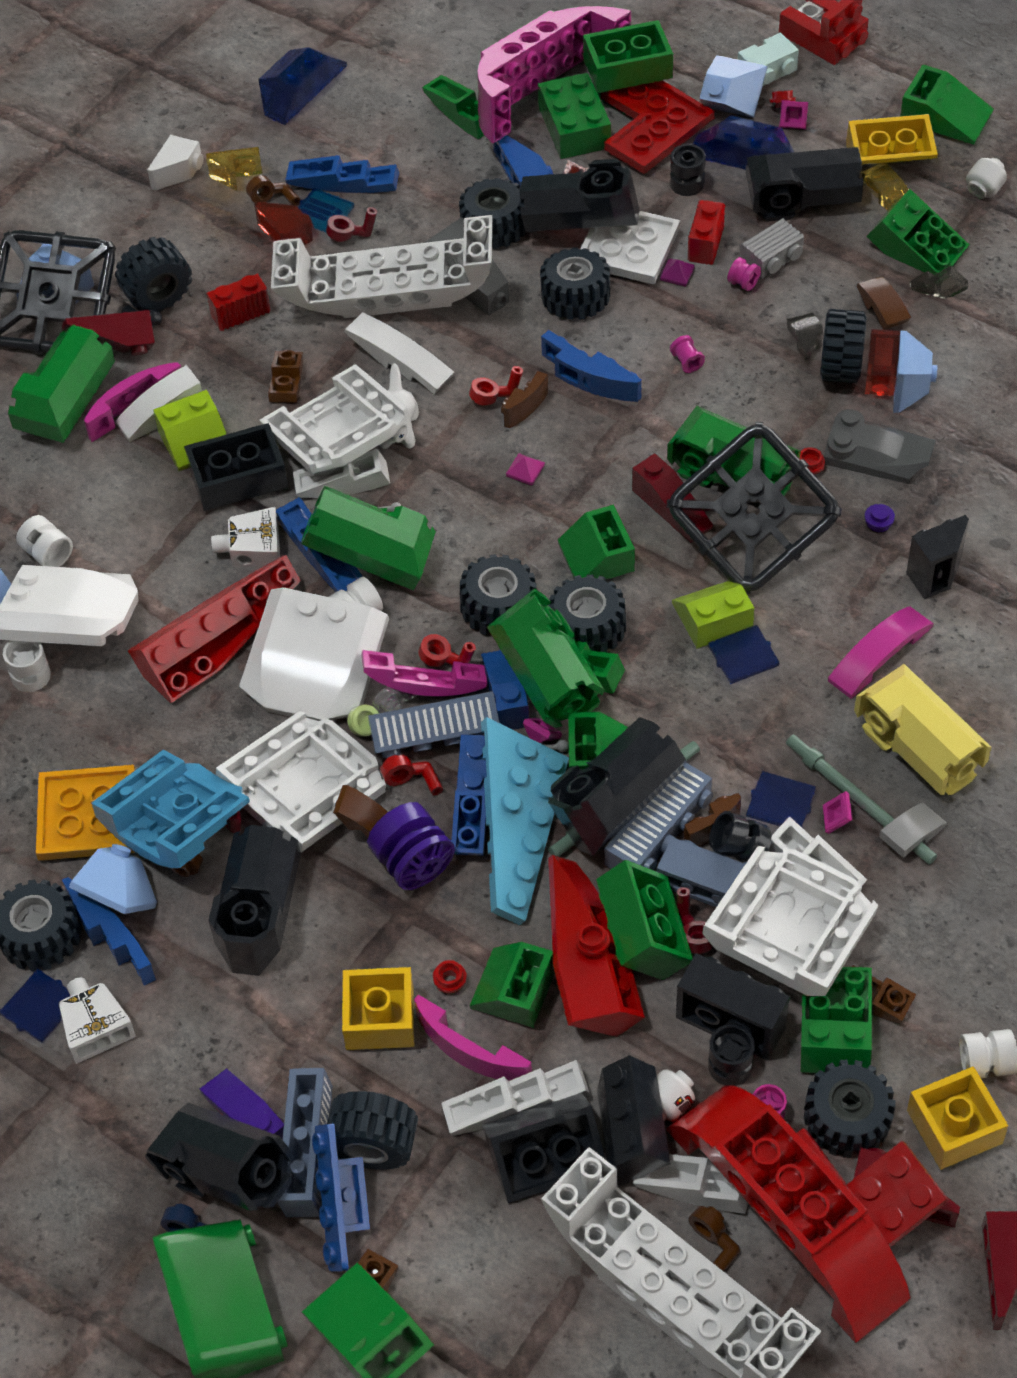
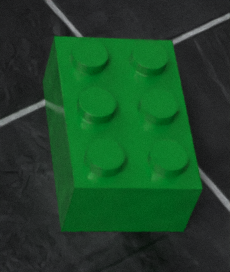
M659 20L583 35V58L597 93L673 78V52Z
M589 73L538 83V107L560 159L605 150V141L611 137V123Z
M625 859L596 879L600 892L599 898L604 905L608 919L607 926L616 947L615 954L621 966L664 981L690 964L693 958L668 876Z

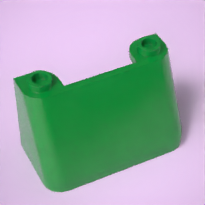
M241 1219L169 1231L153 1236L159 1263L194 1378H237L285 1361L281 1349L288 1347L282 1325L275 1328L249 1248L256 1245L250 1224L243 1226Z

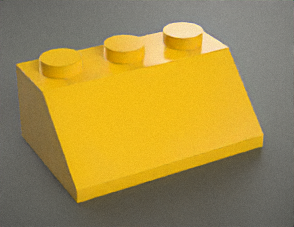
M929 114L848 122L846 146L847 148H859L862 165L935 159L938 157Z

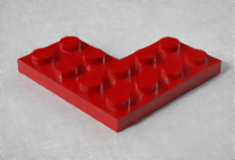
M663 80L601 92L602 100L634 118L605 141V150L643 174L651 170L671 154L674 148L682 145L714 119V110Z
M804 1128L797 1132L804 1142L868 1210V1215L883 1235L889 1247H892L950 1201L904 1141L899 1142L847 1184L810 1133Z

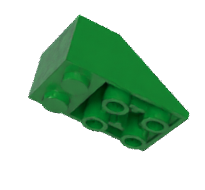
M923 64L902 98L900 117L929 114L933 132L974 145L991 117L994 108L950 73Z
M911 189L906 191L890 207L866 236L885 255L940 280L970 245Z
M843 967L825 996H806L802 993L800 1072L817 1073L819 1070L825 1072L826 1065L833 1062L835 1067H838L840 1060H848V1065H854L855 1060L862 1061L861 1067L866 1069L871 1065L872 968Z
M358 1262L301 1312L355 1378H398L434 1346L411 1316Z

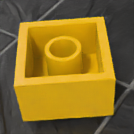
M411 967L343 970L342 1033L346 1050L414 1047V986Z
M974 1066L910 1093L907 1112L940 1170L1003 1144L1009 1125Z

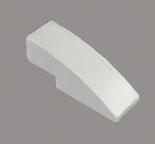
M187 365L176 370L140 395L118 417L116 425L129 442L156 430L157 425L153 409L202 392L199 380Z
M378 449L366 452L341 467L313 474L306 468L293 472L296 495L300 498H318L324 485L350 495L390 484L387 462Z
M791 817L772 835L768 852L783 853V849H794L854 878L861 886L867 881L860 872L819 835L815 838L811 837Z
M669 1154L671 1164L642 1176L633 1182L635 1187L697 1206H712L717 1210L745 1214L748 1202L716 1166L711 1164L708 1158Z

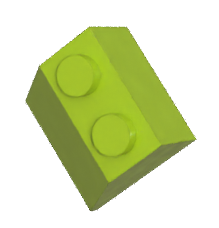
M207 390L153 409L158 433L178 471L189 468L184 446L227 434L218 409Z
M726 581L672 600V604L696 649L753 630L754 606L741 584Z

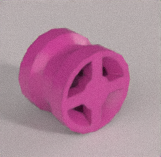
M738 257L730 267L727 280L734 285L740 284L742 289L750 291L754 288L760 277L761 267L756 264L750 265L746 259Z

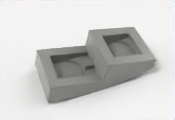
M920 803L886 825L880 831L879 837L904 858L921 842L926 844L946 827L947 822L926 804Z

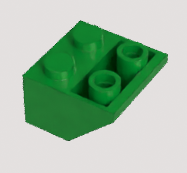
M614 504L585 512L558 539V545L573 578L578 575L584 578L589 574L594 575V578L602 576L610 579L635 571V548Z
M568 712L569 768L578 765L582 770L589 767L586 762L594 760L628 727L601 712Z
M525 942L494 947L469 1005L470 1009L534 1027L555 975L553 951Z

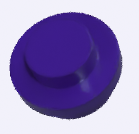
M874 504L866 509L864 519L872 531L884 532L893 525L895 514L887 505Z

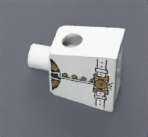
M272 507L230 517L228 519V534L211 536L213 554L230 552L232 567L236 569L258 570L280 557L276 508Z
M82 977L73 979L67 984L70 997L61 1000L59 1007L68 1046L76 1064L136 1037L129 1017L105 984L99 983L89 988L86 979Z

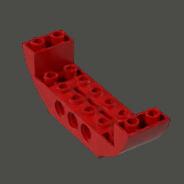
M725 1085L666 1128L668 1133L688 1155L699 1148L831 1295L834 1299L831 1316L855 1343L860 1341L911 1299L901 1267L883 1235L868 1215V1210L770 1104H765L742 1088L734 1085Z

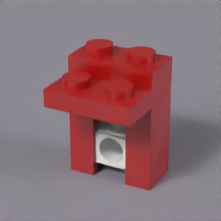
M805 0L807 3L798 10L789 6L780 13L779 33H782L787 39L832 65L846 58L850 52L859 45L864 44L868 38L869 19L861 15L863 10L862 0H841L839 2L836 0Z

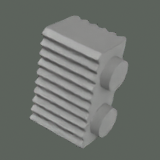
M782 218L741 243L740 257L746 259L750 265H759L761 267L760 277L764 279L769 273H776L782 265L784 266L786 263H789L790 260L795 261L803 253L804 235Z

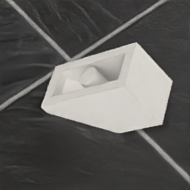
M170 135L147 169L151 189L159 190L192 179L196 171L202 167L204 160L199 142Z

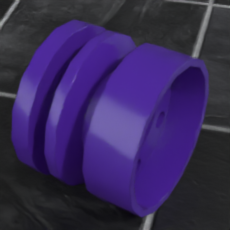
M408 802L399 805L386 813L372 828L367 839L370 851L381 864L386 866L387 872L394 877V881L403 890H414L434 880L446 869L455 853L453 842L445 836L442 829L435 826V820L418 802Z

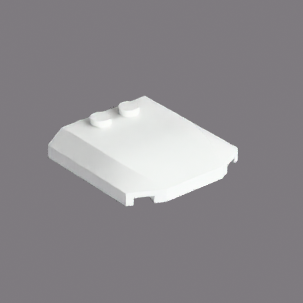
M356 364L332 377L335 387L290 413L285 406H282L260 419L261 425L269 423L275 440L312 474L348 464L393 437L409 417L407 407Z
M22 565L0 604V640L103 646L106 644V637L108 635L118 636L125 631L139 601L138 590L130 574L101 573L81 568Z
M288 588L271 589L239 685L241 691L255 700L266 712L291 717L297 712L302 711L306 713L307 718L317 721L325 718L335 722V719L348 717L353 708L363 705L371 677L363 672L362 650L380 651L389 622L388 614L372 606Z
M302 711L297 712L216 767V775L242 787L243 794L249 797L250 802L243 808L263 826L276 827L284 832L283 838L290 841L291 836L298 839L301 852L342 824L333 813L342 785H349L373 800L385 793L386 783L381 778L378 770L379 765L374 755L332 720L322 718L320 721L307 718L306 713Z
M758 846L704 925L702 934L716 950L806 996H825L875 916L878 904L874 900L872 904L861 892L862 886L854 878L797 850L783 849V853L764 851L765 847Z

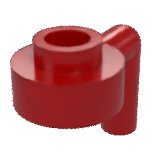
M519 366L512 367L507 386H498L495 381L485 377L474 379L469 391L470 398L477 404L485 406L495 403L497 397H510L513 390L519 387L523 369Z
M430 634L423 638L418 654L420 659L429 666L438 667L445 663L453 666L454 661L470 663L476 646L472 642H466L460 655L451 652V645L446 638L441 635Z
M392 755L384 761L380 768V773L385 783L389 786L404 784L413 775H423L432 795H439L443 791L430 762L411 763L407 756Z

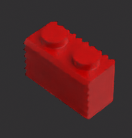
M707 200L698 201L693 224L688 236L687 259L689 262L707 265L714 264L725 226L726 205L724 203Z
M258 273L245 276L241 280L228 285L218 286L215 290L206 293L210 314L220 331L255 317H260V315H265V313H270L271 311L267 287Z

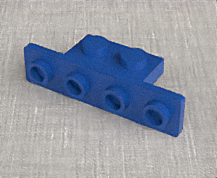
M334 1124L317 1125L312 1136V1147L318 1158L316 1185L318 1190L321 1191L322 1199L319 1219L322 1227L325 1229L326 1243L323 1245V1258L328 1265L329 1271H347L349 1265L345 1232L370 1229L363 1157L338 1160Z

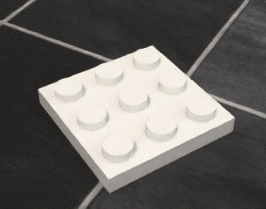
M640 211L638 225L590 228L580 249H590V252L595 251L599 253L600 257H604L607 264H609L610 274L655 284L680 230V220Z

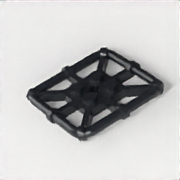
M8 230L3 234L4 238L0 243V298L1 293L4 292L19 293L16 309L0 321V347L33 351L34 354L40 355L44 352L48 353L54 342L45 341L48 321L64 322L65 318H73L76 300L96 302L93 316L105 314L106 306L110 304L111 300L109 291L115 264L116 247L111 241L107 242L99 238L65 235V232L56 231L53 234L25 230L10 232ZM18 241L51 244L49 263L31 261ZM64 246L95 249L74 266L59 264ZM11 247L24 264L21 284L4 282ZM104 258L98 292L78 290L81 274ZM49 286H52L54 294L46 298L42 292L43 290H48ZM22 318L37 319L34 340L1 336L2 333Z
M755 422V425L744 429L715 456L710 455L706 459L707 463L681 484L671 495L670 499H667L666 508H669L674 520L698 545V551L703 557L707 556L730 582L741 584L747 594H751L752 591L763 587L791 561H797L801 558V553L832 527L842 512V508L838 506L835 497L807 468L809 464L804 459L800 460L775 431L764 425V422ZM754 438L752 469L738 482H735L721 465ZM763 438L791 467L775 484L761 471ZM714 471L730 488L715 502L683 500ZM799 476L825 506L792 505L781 491ZM758 501L761 503L759 506L761 512L758 515L753 512L749 515L746 513L749 502L755 503ZM683 510L715 511L727 525L712 539L708 540ZM792 515L824 517L793 545L778 530ZM732 533H735L746 545L744 578L716 549ZM772 534L786 551L753 578L755 548Z

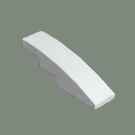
M363 312L344 330L350 338L385 368L389 365L397 364L400 373L409 381L416 378L433 394L454 373L453 370L412 339Z
M575 1060L546 1073L539 1068L511 1081L502 1077L444 1101L441 1104L449 1132L454 1136L482 1130L483 1124L579 1093L586 1097L590 1093L581 1065Z

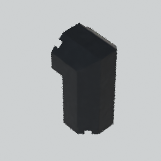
M858 147L746 157V178L753 211L757 214L759 211L768 222L779 221L782 218L790 220L796 216L795 211L800 207L802 211L808 206L862 201L863 178H860L859 170H862V161Z
M617 159L594 160L589 163V169L585 172L581 169L576 173L523 176L520 187V200L524 199V207H520L525 232L638 225L640 208L630 168L626 165L625 168L622 167L621 162Z
M639 717L594 760L586 762L589 767L582 770L578 765L571 767L551 785L550 791L553 794V798L549 797L548 803L579 850L594 856L684 770L683 765L686 763V759L678 745L669 735L663 739L657 733L661 728L655 722Z
M250 825L245 828L244 834L240 835V831L234 833L220 894L213 899L208 920L214 943L232 973L259 976L281 949L301 851L298 839L291 836L290 841L283 838L284 832L276 827Z
M188 1102L177 1111L147 1149L145 1158L166 1180L170 1176L177 1180L178 1183L175 1186L184 1193L199 1199L207 1193L253 1211L258 1210L257 1207L259 1206L265 1208L274 1207L290 1186L292 1174L287 1172L288 1162L293 1164L294 1154L278 1135Z

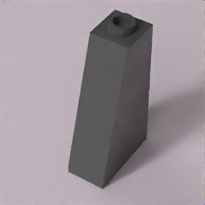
M462 217L424 243L464 238V219ZM493 259L490 273L485 282L476 291L465 297L487 315H491L496 310L503 308L509 302L508 281Z

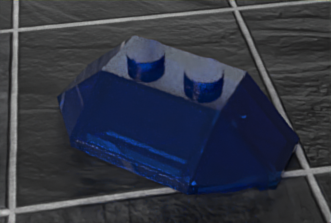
M310 47L289 50L258 79L264 116L286 125L347 66V62Z
M729 116L699 133L693 142L694 145L704 150L707 161L746 170V157L794 152L781 127L735 116Z

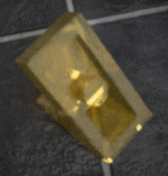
M259 147L206 153L209 176L235 191H238L236 177L263 174Z

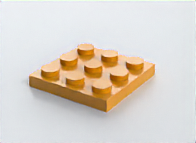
M122 765L39 772L36 856L38 861L89 857L97 849L112 847V844L127 847L96 818L91 803L134 772L135 766Z

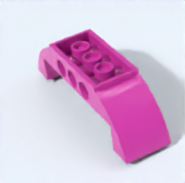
M583 6L555 12L549 10L483 50L478 66L479 126L491 143H495L511 133V105L537 90L538 83L553 80L584 60L583 35L631 26V11L603 6Z

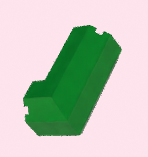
M72 325L66 332L65 330L62 331L37 370L31 372V374L23 373L12 389L11 397L16 399L15 407L9 405L8 410L12 428L64 443L115 363L112 347L106 341L102 345L97 340L99 335L90 329Z
M696 406L667 444V460L671 465L676 462L680 467L677 472L682 478L687 480L707 463L706 459L710 455L715 456L747 427ZM754 438L721 465L735 482H738L752 469ZM763 438L761 471L775 484L791 467ZM787 445L800 459V450ZM715 471L700 484V486L704 487L713 481V484L719 482L727 486ZM792 482L781 491L784 496L789 491Z
M324 485L316 501L313 514L311 513L301 545L414 591L421 579L436 533L433 526L431 529L427 526L428 519L426 516L404 506H397L394 508V511L386 512L387 508H378Z
M533 589L487 626L543 721L554 728L563 726L560 721L568 719V712H592L597 708L600 703L598 693L603 695L604 688L577 647L575 639H573L575 637L574 632L558 609L554 611L548 606L551 601L544 594Z

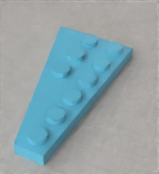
M486 717L481 721V732L485 734V746L482 748L483 760H486L487 777L484 779L486 826L490 827V841L487 842L492 864V873L489 874L491 912L521 925L527 918L555 813L548 803L549 797L553 798V794L550 791L551 785L565 773L569 757Z

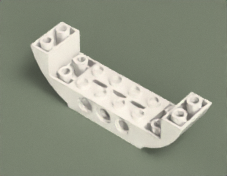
M492 215L464 218V238L327 255L310 256L301 238L273 241L271 290L297 306L325 314L341 315L343 318L358 317L362 312L370 316L452 306L453 302L476 291L485 282L490 273L492 265Z
M590 1147L541 1198L547 1213L558 1230L577 1254L598 1275V1278L710 1370L714 1369L727 1378H784L821 1333L820 1329L792 1307L781 1318L617 1187V1169Z

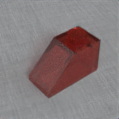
M266 202L254 204L257 224L273 241L301 238L304 245L313 241V222L309 215L303 214L297 206Z
M871 329L865 394L894 396L900 331Z

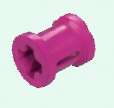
M689 335L678 337L670 345L669 350L671 354L678 357L681 362V368L685 373L697 371L705 363V356L696 350L694 341Z

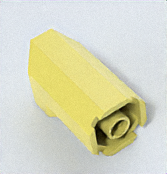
M905 664L856 696L854 711L857 717L863 715L866 721L862 725L865 734L882 750L887 751L892 747V751L897 752L940 795H945V792L948 795H953L977 776L973 771L975 767L979 764L983 768L989 761L992 747Z

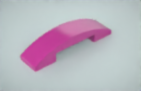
M175 362L148 368L124 379L108 390L92 406L84 419L89 440L94 442L116 428L114 423L115 417L122 414L126 408L154 384L180 369L181 365Z
M911 606L897 611L873 628L850 650L830 674L828 682L852 699L872 681L875 671L908 642L913 645L933 627L934 623Z
M362 650L363 672L377 682L402 692L424 696H453L474 692L485 688L487 685L484 665L454 661L450 672L395 665L394 657L391 653Z
M417 995L414 999L417 1018L426 1034L445 1054L459 1064L481 1075L494 1079L505 1077L508 1081L532 1072V1063L504 1045H502L496 1055H493L448 1028L447 1015L444 1009L420 995Z

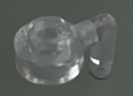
M386 687L376 695L372 706L377 709L378 713L403 709L405 701L417 695Z

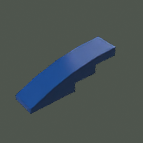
M340 155L291 161L289 162L285 181L288 185L341 193L396 191L399 170L396 164L371 168L368 160L342 163Z
M300 497L276 509L277 520L288 536L335 592L339 590L347 591V586L350 583L363 577L357 567L301 545L311 512Z
M69 877L62 879L65 890L72 900L92 945L95 946L106 941L118 966L131 960L143 985L155 981L156 978L150 961L135 937L116 914L106 905L69 888L72 881Z

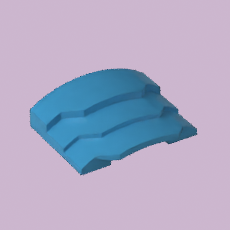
M163 749L91 804L96 818L116 838L134 852L158 865L168 868H181L204 850L203 842L227 824L226 820L247 805L250 799L243 794L242 787L225 781L199 763L185 764L182 759Z

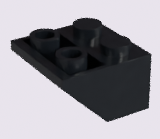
M966 515L956 519H948L941 525L928 530L923 529L912 536L906 574L924 599L951 589L962 558L969 521Z

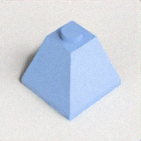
M716 55L704 79L699 98L701 103L710 109L754 118L767 66Z
M900 331L895 367L893 413H900L929 394L930 382H936L937 365H932L933 353L907 331Z
M112 844V847L97 849L73 878L69 888L123 914L154 909L157 904L141 859L131 855L129 848L118 844Z

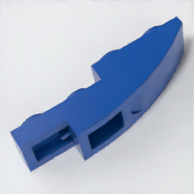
M550 330L541 336L542 356L555 364V376L581 390L602 397L638 402L641 399L642 379L634 372H630L620 366L613 358H608L599 351L592 357H589L585 351L577 349L568 343L565 338L556 335Z
M461 734L451 840L455 846L454 854L484 856L487 834L484 779L487 777L482 748L485 746V735Z

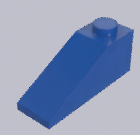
M508 135L493 143V151L512 184L517 183L521 187L523 176L553 174L552 168L549 165L546 166L540 155Z
M501 650L482 653L481 658L485 668L489 692L493 691L499 723L512 730L525 728L523 721L529 718V707L525 689Z

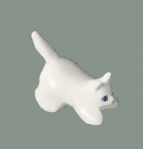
M392 364L390 387L387 391L407 407L409 417L393 437L379 446L382 449H387L393 443H402L406 448H412L415 446V436L411 421L416 420L419 415L418 403L411 392L402 389L399 367L397 364Z

